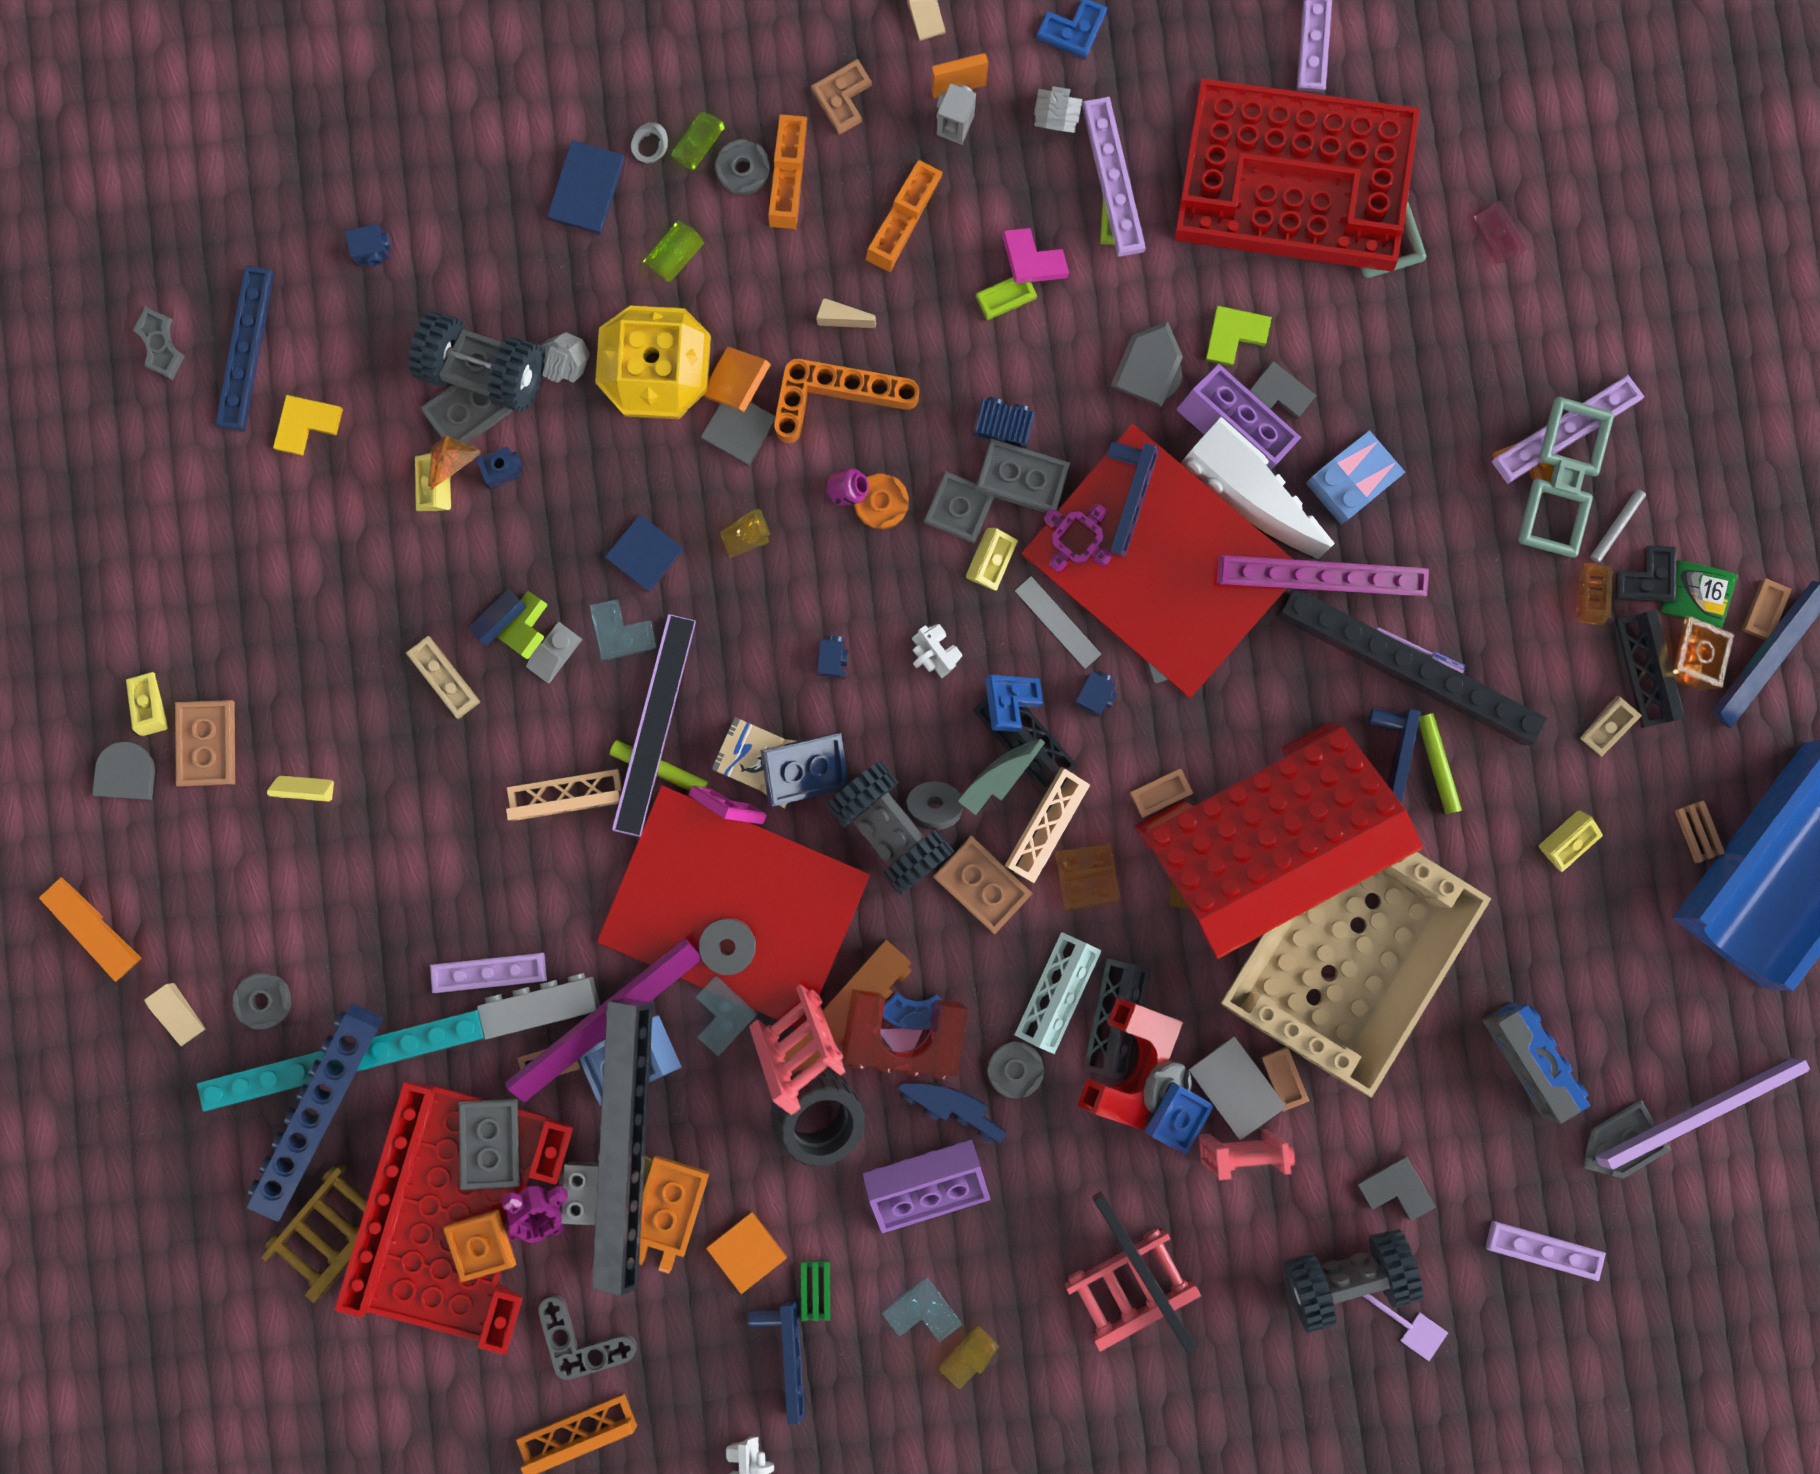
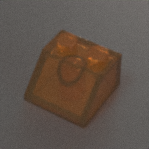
M1691 616L1685 617L1673 669L1676 682L1695 690L1722 688L1734 634Z

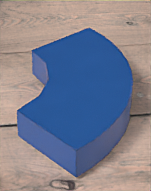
M896 992L876 1010L886 1021L898 1027L911 1030L935 1028L956 1016L937 994L927 1000L913 1001L905 999Z

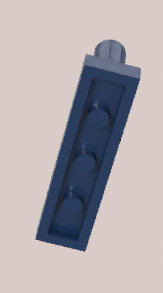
M1112 442L1109 447L1108 458L1137 466L1110 551L1114 555L1126 557L1158 457L1159 449L1155 445L1145 443L1142 450Z
M1372 708L1368 718L1369 725L1399 731L1388 787L1402 804L1421 711L1408 709L1403 711L1401 715Z
M786 1300L780 1306V1309L750 1310L749 1326L750 1328L781 1327L787 1425L799 1424L805 1417L798 1300Z

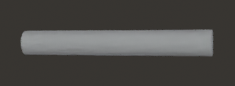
M1636 489L1590 556L1593 561L1601 562L1645 498V492Z

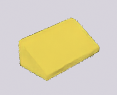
M436 452L415 456L416 511L450 510V457Z
M987 528L968 569L966 578L997 591L1018 540L997 528Z
M278 776L269 787L267 794L272 797L330 802L332 800L334 782L326 779Z
M1578 810L1539 845V848L1555 867L1563 872L1599 840L1603 834L1590 815Z

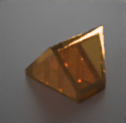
M445 435L431 450L429 488L433 490L481 454L479 449Z

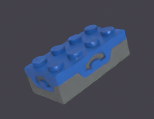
M1509 1002L1482 1019L1543 1118L1562 1124L1590 1106L1586 1099L1588 1096L1586 1089L1579 1081L1575 1082L1570 1074L1572 1072L1571 1065L1563 1056L1560 1057L1554 1047L1557 1044L1549 1032H1544L1539 1024L1541 1018L1532 1006Z

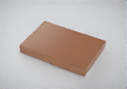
M234 701L175 702L176 786L235 785Z
M972 836L966 840L933 876L994 935L1033 894Z

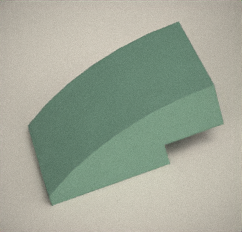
M1041 739L1028 742L999 757L979 774L958 802L976 815L992 794L1002 801L1045 742Z

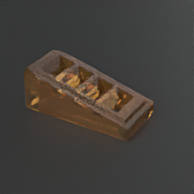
M1591 563L1583 564L1577 605V622L1604 625L1610 618L1612 566ZM1590 575L1602 576L1604 578L1603 580L1590 579ZM1589 587L1602 588V591L1589 589ZM1589 598L1601 599V601H1589Z

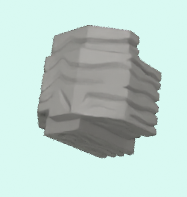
M1053 86L1052 90L1039 89L1034 115H1036L1034 126L1074 133L1076 122L1079 121L1082 99L1069 97L1070 89Z
M565 332L546 340L540 345L543 348L542 353L545 354V359L542 361V363H545L543 376L547 377V379L555 380V382L559 383L564 378L574 383L584 374L590 353L583 339Z

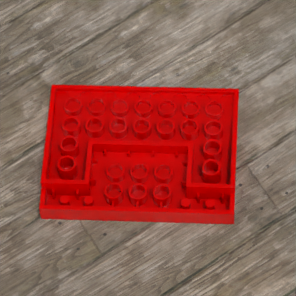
M1201 79L1174 241L1394 272L1399 257L1401 236L1404 231L1420 108Z
M1132 423L1117 443L1142 450L1144 444L1148 443L1155 445L1159 449V453L1126 557L1114 555L1110 551L1137 466L1108 458V453L1060 507L1058 512L1063 515V519L1070 512L1078 511L1087 517L1089 515L1088 511L1093 505L1099 503L1103 506L1107 513L1102 522L1098 521L1097 523L1102 528L1103 542L1099 547L1101 549L1104 547L1111 554L1112 559L1105 567L1100 566L1093 561L1094 558L1092 556L1086 563L1075 564L1068 559L1066 561L1068 565L1062 571L1056 572L1049 566V561L1054 553H1059V550L1053 545L1052 534L1057 528L1054 527L1052 529L1048 524L1042 528L1021 555L1140 657L1153 665L1169 679L1168 681L1190 699L1287 589L1280 587L1216 584L1218 555L1294 559ZM1075 520L1059 541L1075 554L1081 556L1095 539L1096 535L1081 522Z
M661 785L597 942L652 965L684 938L699 952V941L703 931L712 922L721 918H736L746 923L755 936L756 953L752 962L739 973L722 975L710 970L701 960L680 978L776 1020H780L801 1002L796 989L800 984L808 991L814 990L820 996L871 875L749 822L724 819L695 799ZM723 939L721 941L720 947L723 952L730 954L735 951V944L732 940ZM806 1014L800 1017L791 1026L795 1028L801 1026L805 1021L808 1020Z

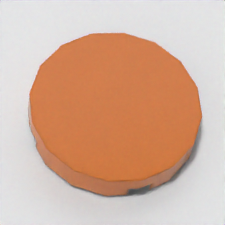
M877 473L868 476L869 489L866 497L861 503L854 504L857 516L864 524L874 529H888L896 526L903 520L908 510L909 497L905 486L899 479L890 475Z

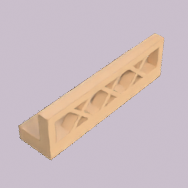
M1060 768L1005 866L1019 876L1035 883L1090 784L1068 770ZM1065 777H1066L1067 780H1066V782L1064 783L1062 789H1060V786H1061L1062 782L1064 781V779H1065ZM1049 805H1052L1050 810L1046 814V810L1048 809ZM1038 829V831L1036 832L1034 838L1032 839L1033 833L1035 832V830ZM1024 854L1018 866H1016V863L1019 860L1020 856Z
M619 769L507 787L510 808L506 809L507 818L511 821L619 804L622 794ZM613 776L615 791L602 793L596 788L602 778ZM596 779L593 785L587 782L588 780ZM576 782H583L590 787L585 796L574 797L568 792ZM568 784L565 790L559 785ZM554 786L562 792L556 801L547 802L541 798L547 787ZM541 788L537 794L532 791L533 789ZM527 791L534 796L529 805L517 807L515 792Z

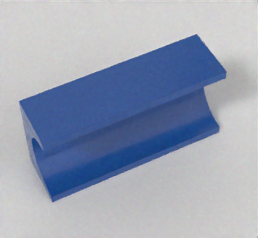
M1820 740L1804 742L1724 848L1725 854L1718 856L1672 917L1762 988L1794 991L1820 956Z

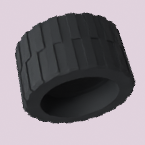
M825 1068L798 1090L797 1099L800 1109L793 1115L789 1114L772 1100L770 1117L774 1129L787 1153L803 1165L822 1167L823 1165L834 1164L852 1152L863 1136L865 1113L861 1107L862 1105L845 1078L833 1070ZM800 1070L791 1076V1081L803 1071ZM821 1100L840 1102V1109L836 1118L826 1128L813 1133H802L794 1130L797 1118L809 1105Z

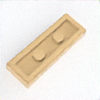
M427 636L406 652L457 719L481 702L430 636Z

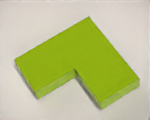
M1217 306L1205 361L1232 367L1235 361L1238 341L1265 346L1272 317Z
M529 591L521 599L526 608L496 636L526 659L530 658L544 638L532 626L548 605Z

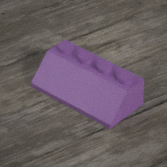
M1220 364L1189 393L1177 408V411L1204 435L1222 417L1269 461L1266 466L1270 471L1301 438Z
M972 1140L959 1142L947 1148L930 1151L921 1156L904 1159L898 1163L875 1168L872 1171L863 1173L869 1202L881 1233L991 1200Z

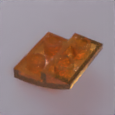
M1110 843L1055 852L1065 912L1120 903L1121 898Z

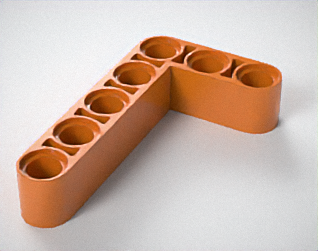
M793 359L785 367L775 418V431L778 439L784 443H793L799 439L808 393L910 410L919 401V387L914 380L803 359ZM795 370L805 372V376L800 380L793 379L791 374ZM822 375H830L833 378L827 385L818 382L819 377ZM851 379L857 380L860 383L859 387L854 390L846 388L845 384ZM882 384L887 388V391L884 394L878 395L872 391V388L875 385ZM904 389H909L914 393V396L911 399L905 400L900 397L899 393ZM791 396H796L800 399L799 404L794 407L788 406L785 402ZM785 423L795 425V429L789 434L780 431L781 426Z

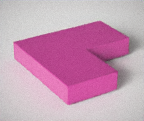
M1031 228L1004 231L1002 237L1015 284L1068 277L1069 270L1063 249L1037 252Z
M692 786L689 793L690 797L724 819L763 824L767 816L750 803L729 800L711 788Z

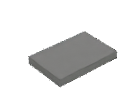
M1235 1036L1188 1069L1240 1140L1286 1108L1284 1102Z

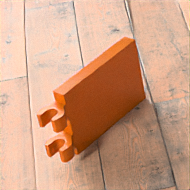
M655 1155L643 1191L639 1265H642L645 1261L648 1247L664 1251L658 1271L667 1274L672 1270L676 1255L684 1257L710 1172Z

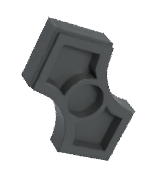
M145 306L133 328V331L141 336L146 345L147 357L144 365L149 370L173 380L185 357L176 350L171 341L170 329L173 320Z

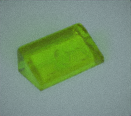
M701 111L670 156L693 171L724 129L723 121Z
M678 221L643 262L664 280L670 282L704 242L694 229Z

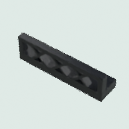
M1658 609L1616 619L1615 624L1637 712L1642 715L1639 718L1641 728L1685 719ZM1638 621L1640 634L1636 640L1627 635L1626 623ZM1636 648L1646 653L1647 660L1643 667L1633 660L1632 655ZM1643 675H1646L1653 681L1654 687L1649 694L1640 688L1639 681ZM1650 702L1659 706L1662 718L1648 720L1646 708Z
M985 697L973 709V712L1008 752L1023 744L1035 741L1037 738H1041L1045 742L1046 748L1041 747L1025 769V772L1045 794L1060 770L1055 763V759H1059L1069 772L1074 771L1078 767L1027 707H1019L1020 717L1025 719L1028 727L1021 724L1022 728L1018 732L992 730L988 697Z
M1107 959L1083 1070L1111 1078L1127 1080L1135 1037L1128 1032L1109 1025L1111 1028L1110 1036L1104 1040L1101 1030L1102 1026L1109 1021L1112 1011H1109L1107 1002L1108 998L1113 994L1116 1000L1119 997L1142 1006L1150 968ZM1115 966L1124 968L1122 980L1117 984L1113 980ZM1101 1050L1105 1056L1103 1068L1094 1066L1096 1054Z

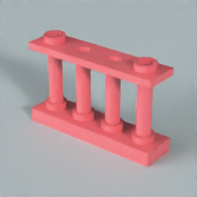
M801 984L796 987L801 1002L772 1026H765L757 1019L749 1026L772 1100L791 1115L800 1109L797 1099L798 1090L825 1068L830 1066L840 1075L845 1072L841 1062L843 1056L835 1046L821 1008L822 1000L814 990L808 991ZM806 1014L808 1020L779 1043V1035ZM812 1032L814 1039L785 1061V1053ZM819 1050L821 1057L791 1081V1072Z
M1260 1129L1261 1140L1221 1143L1211 1134L1198 1135L1201 1164L1219 1180L1231 1179L1230 1171L1235 1170V1167L1272 1164L1284 1174H1291L1290 1166L1294 1165L1295 1159L1293 1148L1288 1147L1287 1142L1267 1129Z
M1159 1229L1151 1230L1143 1236V1241L1134 1245L1140 1255L1151 1249L1154 1250L1172 1284V1291L1165 1294L1174 1311L1201 1296L1192 1280L1188 1282L1182 1280L1163 1245L1164 1242L1171 1239L1165 1229L1161 1231ZM1124 1251L1086 1272L1079 1270L1068 1277L1069 1281L1064 1283L1069 1295L1078 1291L1097 1328L1095 1329L1096 1333L1092 1334V1337L1100 1352L1164 1317ZM1126 1263L1129 1264L1147 1298V1305L1138 1310L1132 1308L1113 1273V1270ZM1102 1276L1122 1312L1121 1319L1112 1324L1110 1321H1106L1088 1287V1284Z

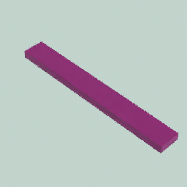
M1218 555L1216 584L1427 596L1429 568Z
M684 938L506 1081L507 1089L521 1101L526 1102L606 1037L608 1001L629 998L650 1002L702 960L700 953Z

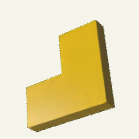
M286 395L273 448L277 451L303 456L309 430L337 435L343 409L335 405Z

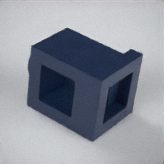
M508 446L486 456L475 458L486 484L491 489L522 477L519 469L523 467L522 461L517 451L512 452ZM504 461V466L502 468H496L495 465L497 463Z
M828 636L827 640L821 639L817 669L818 676L846 679V670H841L842 666H847L849 653L848 649H844V637Z

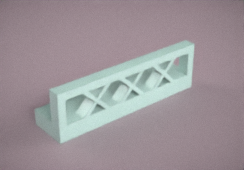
M1061 932L1015 1036L1055 1054L1101 950ZM1067 942L1075 944L1071 956L1064 959L1063 951ZM1060 969L1062 973L1060 981L1053 984L1051 977L1054 971ZM1049 995L1050 1003L1048 1007L1041 1010L1039 1003L1042 997ZM1037 1020L1038 1029L1033 1038L1027 1035L1026 1032L1030 1023Z

